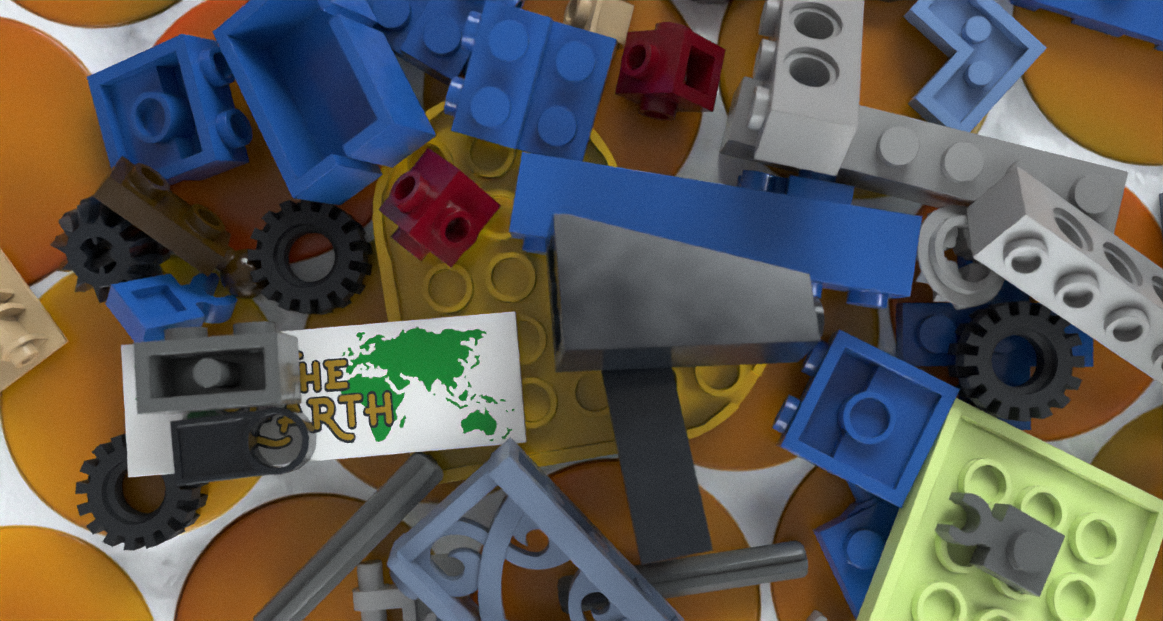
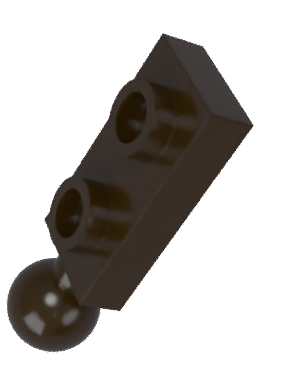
M122 156L108 172L94 193V198L206 276H209L217 268L220 271V279L224 288L231 295L241 299H252L262 294L260 291L269 285L267 279L257 283L253 282L250 271L261 269V261H248V249L234 250L228 245L231 234L225 230L222 220L208 208L200 204H193L191 206L170 191V185L167 180L153 168L142 163L134 165Z

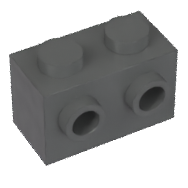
M246 322L233 325L234 335L208 337V328L182 327L165 329L164 340L134 342L137 414H177L302 404L298 337L276 331L275 322Z

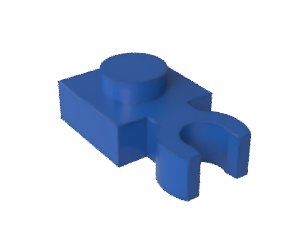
M805 169L799 170L798 176L790 175L788 178L776 177L759 171L743 170L742 176H738L736 184L737 187L852 205L855 187L836 183L837 175L834 176Z
M170 273L112 284L106 305L134 342L164 340L165 329L202 327L203 322L210 324L226 322L231 318L237 298L233 295L225 297L213 296L220 279L216 273H211L209 276L203 273L198 274L192 278L190 284L180 285Z

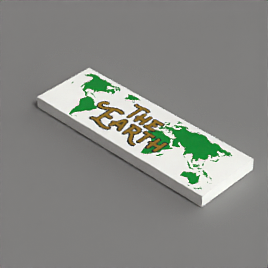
M515 311L281 331V333L298 337L302 404L177 414H137L134 344L121 345L128 478L174 474L170 421L259 411L271 407L294 408L304 413L313 423L317 435L316 449L308 462L502 445L510 437L516 443L527 442ZM275 415L264 422L258 432L257 444L260 454L273 465L288 464L294 461L302 447V435L297 424L290 418L282 415Z

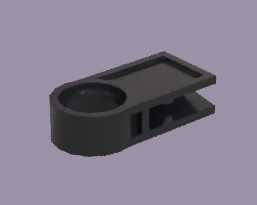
M271 407L259 411L170 421L176 486L263 475L286 474L303 467L311 459L316 449L317 435L313 423L304 413L294 408ZM275 415L286 416L293 420L299 427L302 435L301 450L297 458L287 466H275L266 461L260 454L257 444L258 432L263 423Z

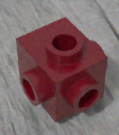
M658 22L655 25V30L627 32L615 94L639 104L638 113L640 115L656 120L673 121L676 118L677 112H713L726 49L693 32L691 28L673 22Z
M427 148L410 171L404 173L395 181L390 190L389 197L378 210L398 226L391 235V238L420 261H423L431 252L452 268L461 255L475 243L481 230L501 205L460 169Z

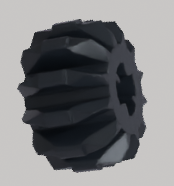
M93 195L81 200L77 209L75 208L64 213L62 218L58 220L64 233L56 236L50 245L67 256V259L60 263L57 271H73L78 277L74 292H86L94 287L98 301L102 303L106 302L112 284L164 275L166 273L160 264L170 259L172 251L94 198Z

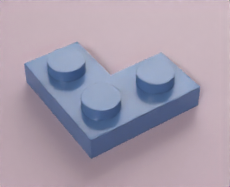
M918 0L903 17L949 59L908 104L927 122L971 132L1047 47L994 0Z

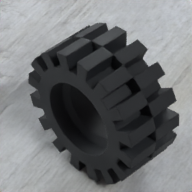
M288 200L279 204L282 210L278 213L269 210L261 218L267 223L263 230L254 228L250 237L257 240L256 250L248 249V261H261L262 265L261 269L250 271L253 282L257 283L266 279L269 281V285L260 292L268 300L279 303L278 307L303 314L323 315L333 313V309L345 308L351 304L350 298L354 294L360 295L366 287L362 282L365 275L371 276L373 266L368 263V255L373 254L371 243L365 240L364 235L367 233L362 225L357 223L353 216L334 204L307 200L295 203ZM306 234H322L333 246L335 253L333 267L324 278L314 282H305L299 279L290 267L289 253L291 247L297 239Z
M1030 301L988 305L989 308L977 309L968 315L971 321L959 324L954 333L961 337L958 343H949L947 353L956 355V365H947L949 377H958L960 384L955 387L960 389L958 393L960 397L969 398L971 400L970 405L994 417L1030 422V418L1044 419L1052 416L1051 407L1064 408L1071 401L1064 392L1066 389H1079L1082 379L1073 377L1072 371L1073 367L1085 368V356H1073L1072 347L1082 345L1078 333L1066 334L1064 331L1071 324L1059 315H1050L1052 310L1043 304L1031 305ZM1011 335H1017L1027 340L1032 345L1037 358L1036 369L1031 378L1025 383L1014 387L1000 381L992 367V354L996 345L1002 339Z
M126 434L110 438L111 442L100 444L92 451L96 458L84 461L80 472L89 476L87 480L76 482L75 494L87 493L88 502L77 505L80 516L88 513L93 514L95 520L86 527L93 535L102 531L107 532L102 542L111 547L125 543L123 550L135 551L146 546V549L157 546L185 532L184 528L194 524L200 515L196 513V510L206 505L208 494H202L200 490L201 486L207 485L209 482L176 486L174 473L161 475L165 482V497L155 511L144 513L133 509L127 503L122 488L124 477L128 472Z

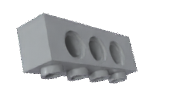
M765 0L758 35L768 36L769 38L768 40L762 39L760 42L752 77L753 80L762 81L763 87L756 86L754 89L746 128L757 130L754 159L834 176L837 175L858 128L864 0Z
M1018 166L1014 167L966 208L974 259L1163 385V269Z

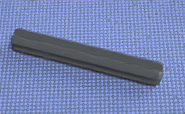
M415 452L254 616L253 621H302L443 479L444 472L437 461L430 454Z
M798 541L634 565L664 599L803 578L808 574L806 550ZM574 575L563 576L558 580L559 603L562 612L569 614L568 591ZM589 593L582 599V610L590 611L591 607L603 609L609 603V599L603 593Z

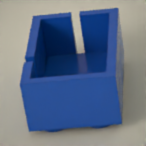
M250 0L213 31L219 47L294 199L342 205L383 175L378 165L393 168L437 136L384 33L371 28L377 23V20L366 0Z

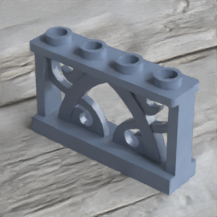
M511 437L491 454L488 461L407 533L402 534L393 543L387 561L391 578L397 588L412 600L420 598L437 615V621H510L506 620L501 591L502 570L505 559L520 567L536 570L553 568L571 560L579 568L571 581L568 591V611L571 621H587L581 603L582 599L592 592L603 593L609 599V603L603 609L598 610L591 607V613L596 621H684V618ZM497 485L506 493L492 519L489 529L472 519L462 517ZM533 529L542 530L549 538L547 547L540 552L527 551L510 543L513 535L520 543L528 546L526 535ZM447 535H465L483 544L482 555L476 550L467 547L456 548L449 552L448 557L459 559L465 567L463 572L457 576H448L431 559L433 544L438 539ZM478 590L479 606L468 596Z

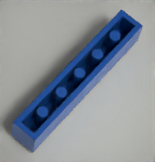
M522 152L509 233L513 238L523 240V251L546 255L545 241L553 214H569L810 274L813 298H821L822 288L848 292L846 300L848 304L886 309L888 299L910 297L922 216Z

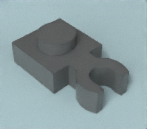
M951 492L949 500L954 504L960 505L965 510L967 516L966 524L962 529H959L953 525L938 523L935 528L936 533L949 543L966 546L977 545L969 562L971 565L1024 594L1040 597L1065 535L1010 504L995 503L991 511L986 501L978 495Z

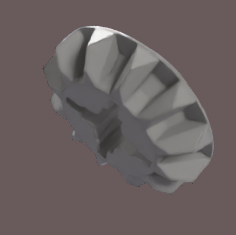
M949 205L927 214V218L921 223L916 255L921 273L916 281L930 285L933 289V302H950L956 310L980 306L989 302L997 295L1005 279L973 258L967 207ZM953 248L955 255L962 256L964 260H971L973 263L958 269L956 262L947 260V257L944 256V251Z

